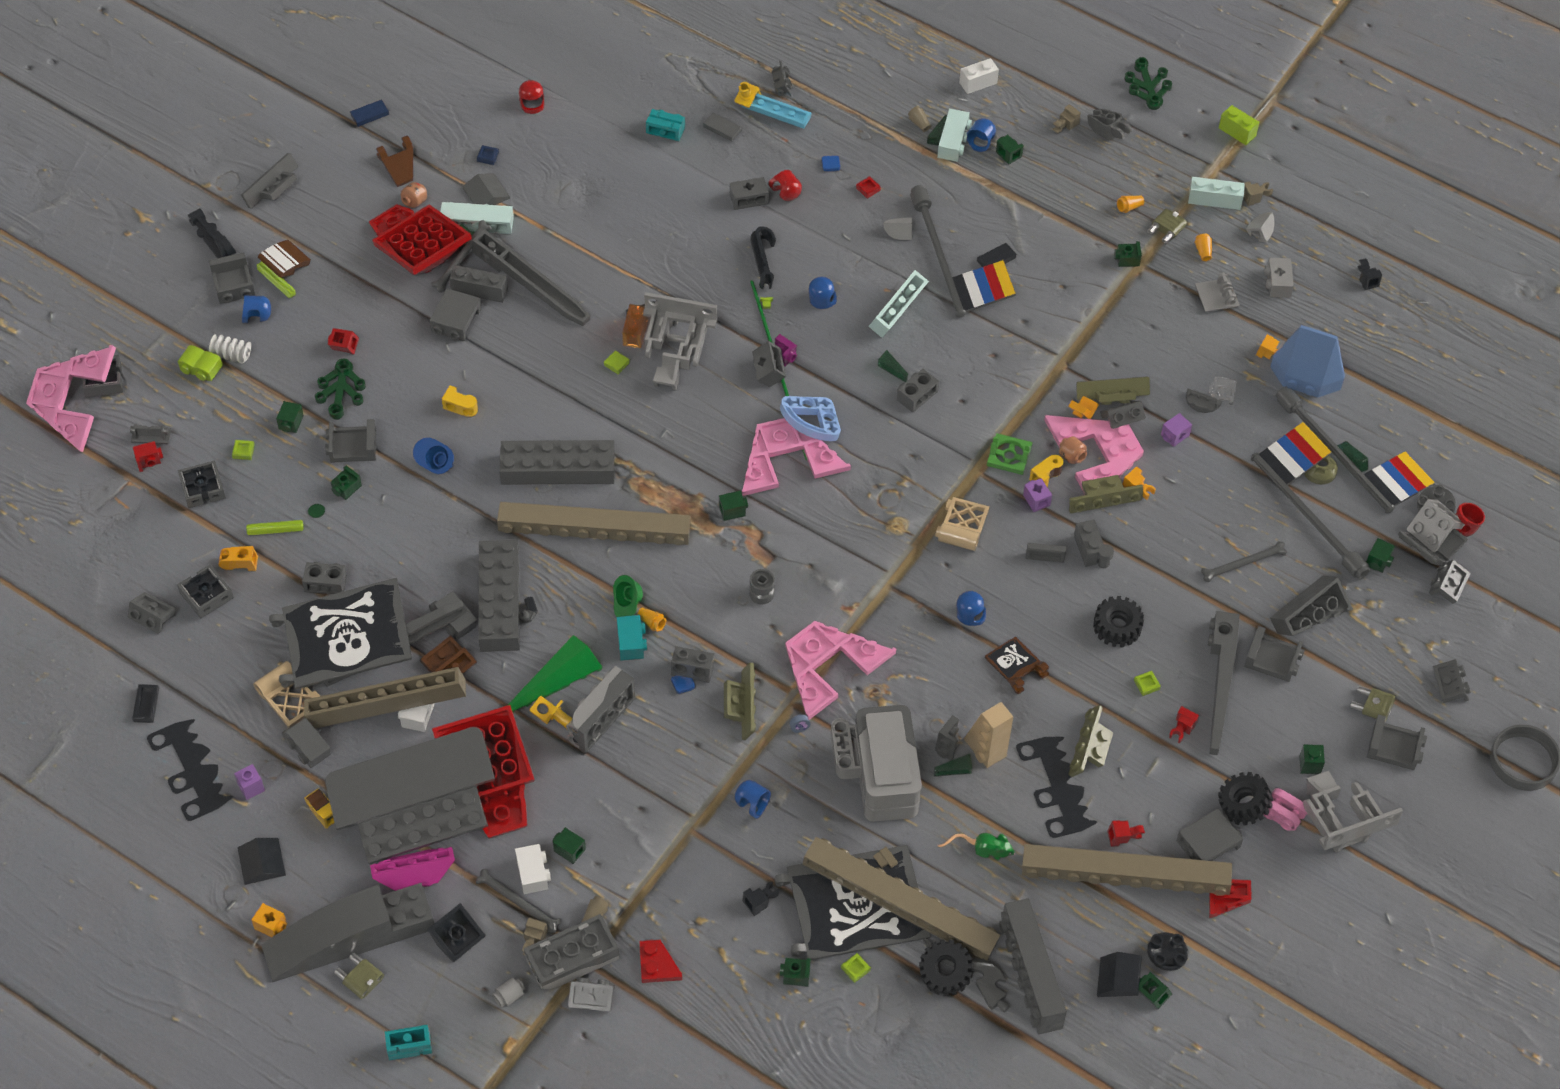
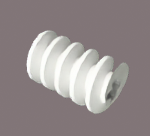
M214 334L210 341L209 352L225 360L231 359L233 362L238 361L242 364L250 356L251 342L248 341L244 346V340H240L238 344L237 338H234L231 342V338L228 336L224 341L223 335H220L217 339L216 334Z

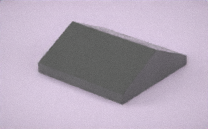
M494 173L477 174L463 185V190L473 204L496 205L510 199V196Z

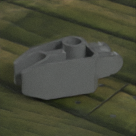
M1107 109L1093 110V115H1087L1088 124L1091 129L1106 140H1112L1115 137L1123 139L1125 132L1130 133L1132 131L1131 125L1122 121L1121 113Z

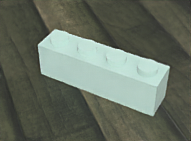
M442 202L440 212L458 225L463 224L472 232H476L479 227L478 222L484 220L487 225L491 226V230L487 231L489 233L511 234L514 220L513 206Z
M914 270L868 327L883 338L929 281Z

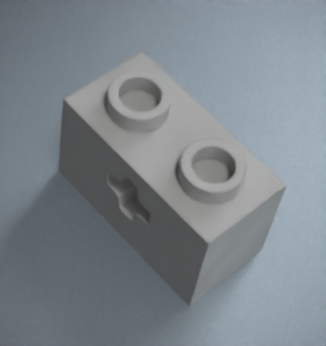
M1269 258L1268 265H1265L1264 275L1268 278L1266 279V290H1269V297L1291 298L1294 287L1291 258Z

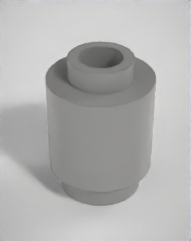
M510 978L497 987L492 996L500 1008L508 1007L524 995L523 990H525V987L519 979Z

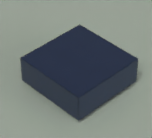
M482 145L477 156V162L494 165L499 154V148Z

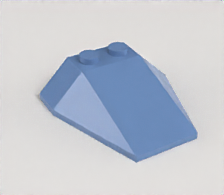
M1303 325L1274 353L1270 366L1282 386H1287L1292 390L1317 398L1341 390L1345 378L1338 337Z

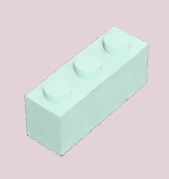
M949 108L938 146L937 158L958 162L959 155H963L965 145H963V142H967L966 131L971 128L970 112Z
M1192 177L1188 204L1241 210L1245 183Z

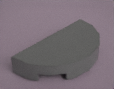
M1187 388V404L1197 412L1210 413L1217 410L1222 404V400Z

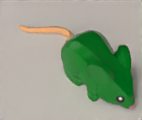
M980 833L976 839H972L965 834H955L945 843L938 845V847H943L955 838L962 837L975 845L976 854L984 858L993 856L994 859L1000 860V857L1005 858L1015 854L1013 847L1003 834L995 837L989 833Z

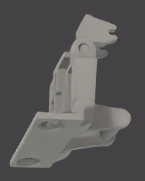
M645 292L643 316L651 317L645 337V357L650 358L652 348L661 350L663 342L673 341L680 343L677 355L663 352L662 366H657L653 383L655 387L663 384L672 386L673 390H677L680 368L690 370L692 357L693 366H698L707 328L715 329L717 323V305ZM649 299H655L659 303H652L649 301ZM703 309H710L712 313H706ZM670 320L690 323L687 336L669 334Z
M1326 771L1307 778V795H1310L1311 798L1304 800L1303 805L1305 811L1322 835L1319 842L1324 850L1332 848L1337 853L1342 848L1359 842H1367L1373 833L1397 825L1403 812L1402 808L1383 814L1369 791H1363L1360 784L1354 782L1351 784V788L1355 796H1352L1350 806L1360 819V822L1343 828L1333 812L1335 806L1331 801L1338 798L1341 788L1339 785L1337 786L1330 772Z

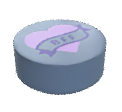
M797 715L789 722L791 730L795 733L803 732L810 727V721L806 715Z

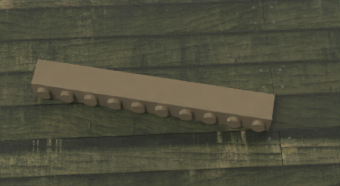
M500 502L497 518L498 531L505 533L515 532L541 534L543 536L557 535L561 537H580L583 539L598 538L600 540L612 539L675 545L689 544L691 527L690 515Z
M815 837L804 856L803 865L931 934L945 939L946 942L954 940L955 944H962V947L966 948L968 953L976 958L988 960L998 943L1000 934L992 927H985L979 924L975 918L960 914L956 908L945 906L939 899L935 897L930 898L923 894L920 889L906 885L900 878H893L887 875L881 868L870 866L864 859L855 858L847 850L833 846L824 838Z
M1024 844L1022 876L1029 878L1044 877L1050 880L1065 879L1071 882L1087 881L1092 884L1108 883L1113 886L1130 885L1134 888L1151 887L1155 890L1172 889L1176 892L1193 891L1197 894L1205 892L1223 896L1225 894L1230 895L1232 863Z

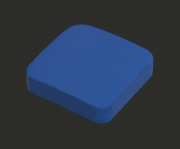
M823 156V170L839 171V156Z
M677 675L671 678L673 687L678 694L695 689V683L692 678Z

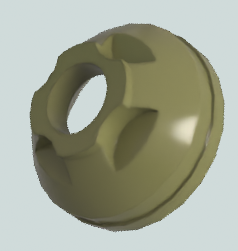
M1330 456L1326 457L1324 461L1327 462V466L1323 467L1317 464L1304 474L1309 481L1320 485L1332 482L1336 478L1338 469L1335 460Z

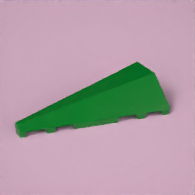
M573 635L508 705L511 706L514 714L515 710L523 706H530L540 696L546 698L570 686V683L580 678L582 680L587 678V675L594 671H601L602 665L590 648Z

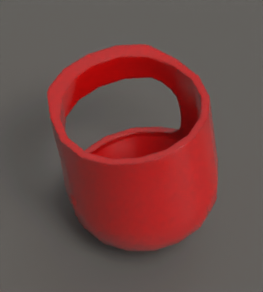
M534 80L525 81L519 87L520 106L525 113L536 114L544 109L543 87ZM523 99H542V104L536 108H526L522 102Z
M791 170L781 171L768 183L773 191L781 190L779 196L784 201L796 199L802 191L801 182ZM779 182L781 185L774 186V183Z
M1463 503L1457 508L1455 515L1465 525L1462 529L1456 530L1465 537L1473 535L1485 521L1484 512L1480 507L1472 503Z

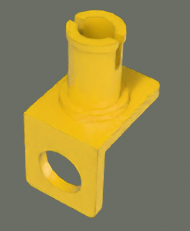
M741 82L739 92L734 100L735 103L750 108L756 94L761 95L759 87L747 82Z
M540 696L529 710L544 723L548 724L550 720L554 719L565 728L573 719L561 710L562 700L554 706ZM539 704L547 706L548 712L546 714L538 712L537 706Z

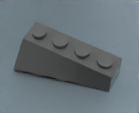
M1323 575L1271 616L1270 619L1277 634L1294 636L1312 628L1313 625L1326 622L1325 620L1331 617H1337L1345 611H1351L1353 608L1339 578Z

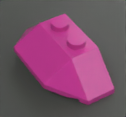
M452 847L429 849L380 861L378 864L370 865L372 879L394 891L422 883L423 887H429L441 880L455 861Z

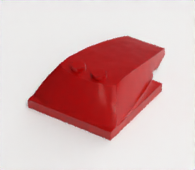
M396 204L369 221L370 226L377 235L376 238L372 239L374 246L404 267L412 275L430 272L435 267L444 263L461 245L472 239L468 231L430 204L416 213L409 208Z
M507 705L432 728L435 739L470 727H477L483 733L495 776L494 781L477 786L488 827L482 828L487 837L490 839L527 827L524 790L525 784L534 782L535 779L511 706Z

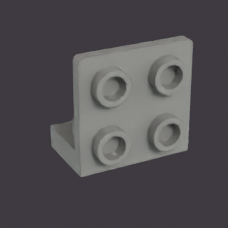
M1428 499L1407 527V531L1432 552H1436L1453 529H1462L1465 524L1439 500Z

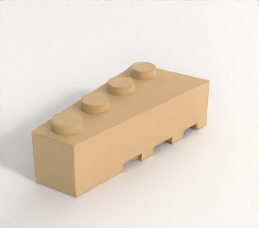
M1002 702L981 713L964 738L965 742L974 751L977 760L983 763L986 768L1007 757L1013 716Z

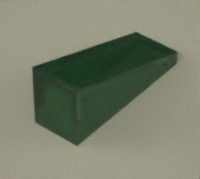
M947 115L940 120L928 135L927 144L939 146Z
M886 350L878 359V366L906 383L908 381V373Z
M1347 441L1337 445L1362 473L1368 470L1367 456Z
M967 754L934 767V777L972 774L971 755Z

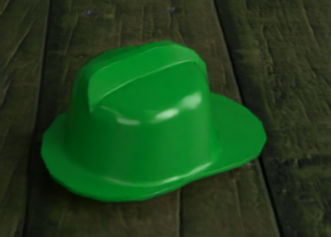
M621 575L615 580L613 585L614 613L616 617L634 616L637 611V605L642 600L643 590L640 584L630 576Z

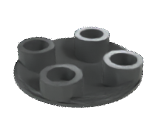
M1435 485L1425 489L1417 499L1418 511H1420L1428 499L1439 500L1452 512H1454L1456 507L1453 494L1442 485Z

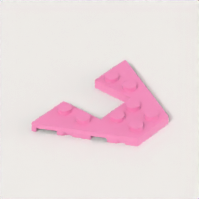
M109 345V348L99 351H90L87 355L81 354L72 357L70 360L62 363L56 362L48 367L38 368L26 402L28 406L81 452L84 451L94 417L89 414L62 409L73 377L100 382L106 381L116 347L113 345Z
M1045 416L1044 421L1058 446L1064 438L1075 436L1080 441L1094 438L1107 462L1076 472L1075 478L1081 489L1082 481L1118 475L1120 478L1127 469L1129 470L1133 466L1135 461H1138L1143 456L1144 451L1129 424L1112 429L1109 421Z
M785 418L757 424L742 496L779 488L770 457L804 449L815 479L851 470V465L849 463L846 464L839 458L834 450H830L828 445L822 440L811 438L797 431Z
M814 621L788 640L785 647L805 714L809 720L838 698V693L814 671L816 668L841 650L866 675H869L895 655L897 649L878 645L876 641H867L864 637L852 633L849 635L840 632L837 628L825 626L817 621Z

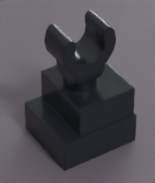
M1366 258L1360 259L1361 265L1358 266L1361 274L1359 280L1364 290L1379 287L1382 278L1381 271L1376 268L1370 269Z
M773 882L767 883L763 890L758 888L752 891L749 888L743 892L742 901L753 916H756L768 907L769 898H776L779 895V889L774 892L769 890L773 887Z

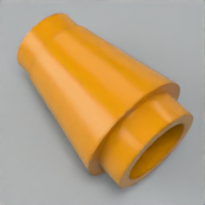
M1141 195L1121 196L1117 199V208L1120 212L1124 213L1144 205V198Z
M1209 234L1196 236L1194 243L1201 260H1211L1212 238Z
M644 607L639 609L637 615H640L641 621L645 622L652 631L659 632L665 627L666 618L663 614Z

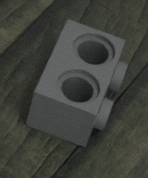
M921 369L918 373L915 372L906 383H902L898 387L897 401L911 412H914L938 392L939 380L925 369Z
M306 562L302 580L304 592L322 594L343 592L347 578L345 565Z
M675 646L671 660V676L677 675L710 683L714 668V653Z

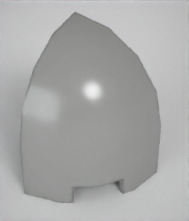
M1267 212L1254 218L1246 228L1250 236L1253 234L1259 238L1258 241L1267 243L1274 230L1273 212Z
M894 218L883 223L885 231L892 238L912 240V218Z

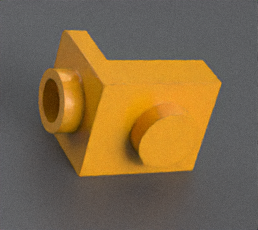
M1083 396L1079 403L1072 400L1068 407L1073 410L1072 414L1082 419V417L1091 419L1099 404Z

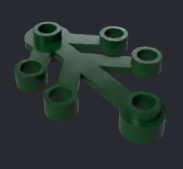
M1139 57L1135 61L1134 69L1141 73L1144 81L1135 78V74L1131 71L1125 73L1124 80L1127 83H1132L1129 86V94L1146 100L1149 109L1157 110L1163 105L1162 97L1167 91L1172 89V81L1164 80L1161 89L1156 93L1154 89L1167 77L1168 70L1165 67H1160L1157 76L1151 81L1147 70L1149 63L1146 58ZM1139 87L1146 90L1148 94L1140 91Z
M345 358L339 359L336 362L335 370L317 380L318 387L324 389L315 394V400L318 404L325 403L326 397L336 391L334 403L328 408L329 416L334 420H339L344 415L342 406L344 391L352 398L354 405L360 406L363 404L362 394L357 393L346 382V376L354 382L356 390L362 391L366 388L365 380L359 378L353 372V364ZM338 377V381L329 386V381Z

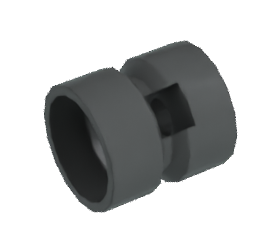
M758 569L751 574L749 596L754 603L767 604L774 598L775 577L772 572L766 569Z

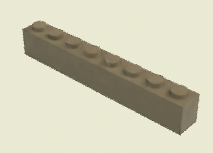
M459 667L310 698L304 700V717L314 728H320L466 697V680Z

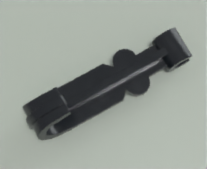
M200 208L188 214L191 225H196L198 228L197 236L203 238L206 245L217 258L236 254L235 249L225 235L223 236L217 231L216 224L206 221L205 214Z
M760 226L752 232L750 241L760 276L759 287L763 289L766 283L769 289H771L774 275L769 270L762 239H766L770 246L774 247L776 238L771 229Z

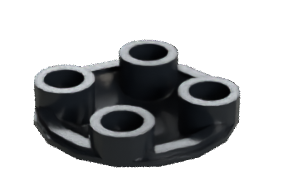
M1167 932L1154 934L1148 943L1147 953L1150 961L1162 970H1178L1185 965L1188 959V949L1183 936L1180 934Z

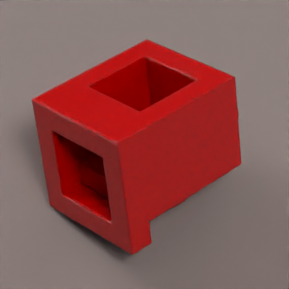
M333 328L328 336V346L335 351L355 354L359 337L353 331Z
M155 441L133 446L139 472H143V468L161 464L160 459L164 457L161 447L157 448Z

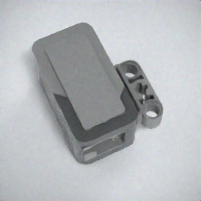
M905 705L862 708L856 713L855 725H849L848 721L843 718L835 719L831 725V743L835 772L841 779L859 778L865 818L876 822L910 819L917 816L922 783L910 709ZM842 765H847V766H849V767L843 768V767H841V766H842Z

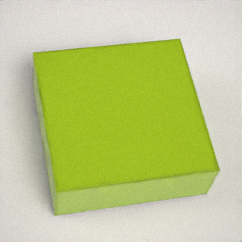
M615 350L604 361V366L619 374L630 363V359Z
M235 440L232 458L252 460L255 446L254 441Z
M1153 671L1134 677V682L1142 696L1158 691L1161 688Z
M858 953L841 965V969L854 983L871 971V967Z

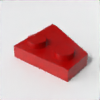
M1232 879L1230 895L1218 896L1214 893H1209V918L1251 903V880Z

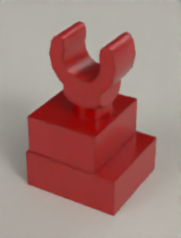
M1181 706L1176 717L1178 721L1177 726L1170 731L1169 738L1171 739L1174 734L1180 736L1178 743H1181L1184 732L1190 735L1195 728L1199 715Z
M1116 820L1111 822L1107 833L1111 847H1115L1122 843H1128L1130 838L1141 839V834H1144L1145 831L1143 825L1129 827L1128 820Z

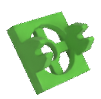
M996 433L991 444L987 466L1023 475L1033 442ZM1002 444H1010L1008 449H997ZM1015 446H1019L1022 449L1023 455L1016 453L1014 450ZM1006 452H1011L1015 455V457L1012 459H1008L1004 456V454ZM996 455L1002 456V459L1004 460V463L1001 462V461L996 457ZM1015 460L1020 461V462H1018V463H1016V464H1010L1011 462H1014Z

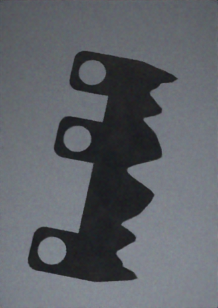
M195 719L174 723L147 736V741L154 751L172 744L185 771L168 779L172 792L178 794L194 787L198 798L181 806L187 821H192L217 810L233 798L231 795H220L219 791L223 784L213 783L218 774V765L200 764L210 752V749L203 744L193 743L198 734L190 733L188 729ZM161 734L165 737V742L159 746L154 745L152 742L153 737ZM178 777H183L186 779V785L180 789L175 788L173 785L174 780ZM192 804H196L200 808L199 813L194 816H190L186 812L187 807Z
M1042 737L1016 745L1019 757L1023 761L1041 757L1051 787L1036 790L1034 792L1036 802L1040 808L1059 804L1063 815L1045 822L1049 836L1052 838L1081 832L1097 823L1095 820L1083 817L1088 807L1078 805L1083 798L1084 787L1067 783L1071 778L1069 776L1070 763L1061 760L1067 753L1057 749L1059 742L1064 737ZM1025 745L1032 746L1034 749L1033 755H1023L1021 752L1022 747ZM1043 792H1048L1051 794L1052 800L1050 803H1042L1039 800V795ZM1053 822H1060L1063 825L1061 833L1051 831L1050 826Z

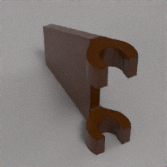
M408 135L401 138L404 151L388 157L383 146L376 148L378 159L382 161L397 187L413 181V145Z

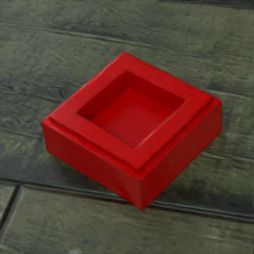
M869 176L856 184V189L868 199L881 191V186Z

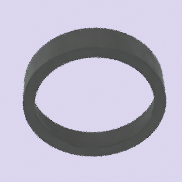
M1514 725L1504 729L1495 739L1490 751V762L1495 774L1504 783L1519 790L1533 791L1544 788L1556 776L1560 768V749L1555 740L1545 731L1531 725ZM1513 737H1526L1540 743L1547 750L1551 758L1552 769L1549 776L1539 781H1525L1512 776L1498 761L1496 752L1499 745Z

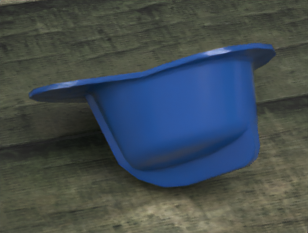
M429 437L423 438L415 444L413 457L425 469L435 474H444L454 466V454L443 443Z

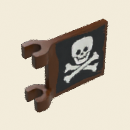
M1016 636L985 655V659L1010 683L1017 694L1024 691L1022 686L1025 683L1021 678L1031 671L1036 670L1042 679L1049 675L1046 671L1049 669V666L1045 662L1040 661Z

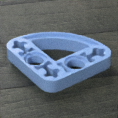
M785 396L782 398L780 411L785 420L797 431L811 438L823 441H836L839 438L841 429L834 404L829 398ZM802 404H807L811 407L808 408L803 406ZM798 415H817L820 427L807 423ZM824 418H830L832 421H827Z

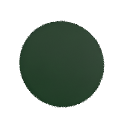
M313 504L308 509V514L313 518H319L325 513V507L321 504Z

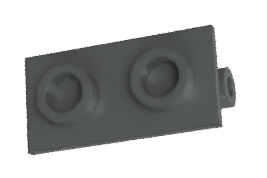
M779 61L780 66H775L772 70L775 93L778 96H783L784 93L788 92L792 96L791 88L793 86L788 78L790 71L787 66H784Z
M134 424V426H130V433H132L131 443L155 441L156 444H169L171 428L165 425L147 427Z

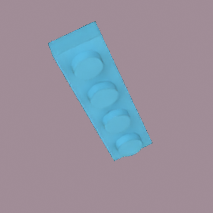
M756 94L750 108H747L803 129L811 118V112L760 94Z

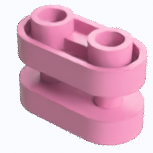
M1275 788L1271 793L1273 797L1272 809L1268 808L1269 814L1263 815L1267 819L1274 820L1280 824L1285 830L1294 831L1300 825V819H1304L1307 815L1303 802L1286 791Z

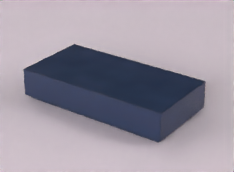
M381 99L350 111V115L357 127L389 115V110Z

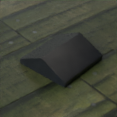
M255 838L237 847L245 885L286 876L278 838Z
M461 903L427 929L436 945L452 962L459 959L486 936Z
M1114 952L1101 957L1097 997L1138 996L1142 956Z

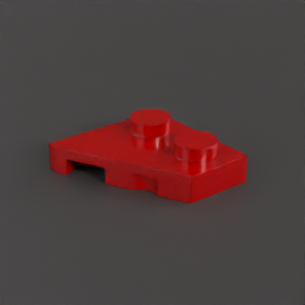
M661 940L639 941L642 983L682 980L681 971Z

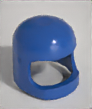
M980 118L973 123L967 132V142L973 150L983 152L990 147L991 140L996 134V127L993 122L986 118ZM975 137L988 141L987 145L984 147L975 145Z
M817 277L810 282L808 288L809 300L813 307L827 309L836 304L837 296L830 279L827 277Z
M244 296L242 323H248V319L253 316L260 317V322L267 321L271 315L269 299L265 296Z
M966 591L958 597L956 602L958 620L968 626L981 625L986 618V608L982 596L974 591ZM983 612L982 617L975 621L974 617Z
M746 780L737 787L734 798L740 807L750 803L749 814L758 819L768 805L771 792L755 781Z

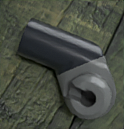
M531 596L524 599L527 609L519 614V618L524 623L531 622L538 613L534 598Z

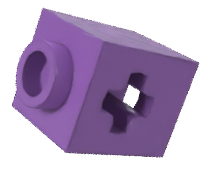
M1179 413L1163 424L1161 436L1174 447L1190 436L1192 424Z
M1042 478L1031 480L1025 484L1023 496L1033 512L1051 505L1052 494Z
M253 764L234 773L237 784L246 800L265 791L262 779Z

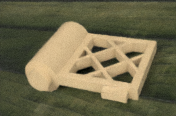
M953 497L952 500L948 499L945 510H948L942 526L937 527L935 537H938L939 542L975 551L989 512V506ZM955 504L960 505L965 509L957 511L954 506ZM978 510L984 513L979 516H975L973 511ZM968 513L971 518L964 521L961 516ZM956 517L959 520L957 524L949 522L950 519ZM975 522L978 529L970 528L968 525Z
M285 661L254 682L253 685L258 694L268 702L287 727L290 728L305 718L304 707H301L302 698L310 699L320 697V695L316 691L311 692L308 687L301 688V693H290L291 686L283 688L279 682V676L282 674H293L291 663ZM276 696H286L284 705L275 704L272 699ZM288 697L300 698L299 705H287ZM286 709L296 710L297 716L289 721L285 716Z

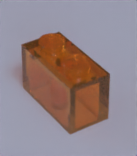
M629 304L622 332L623 346L641 348L648 322V317L643 316L645 306Z

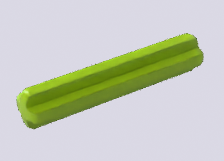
M262 261L256 265L257 270L288 298L296 295L295 289L283 278L278 277Z
M303 520L246 525L247 535L304 530Z

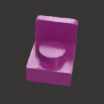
M779 334L775 338V345L781 348L783 363L786 367L796 359L797 345Z

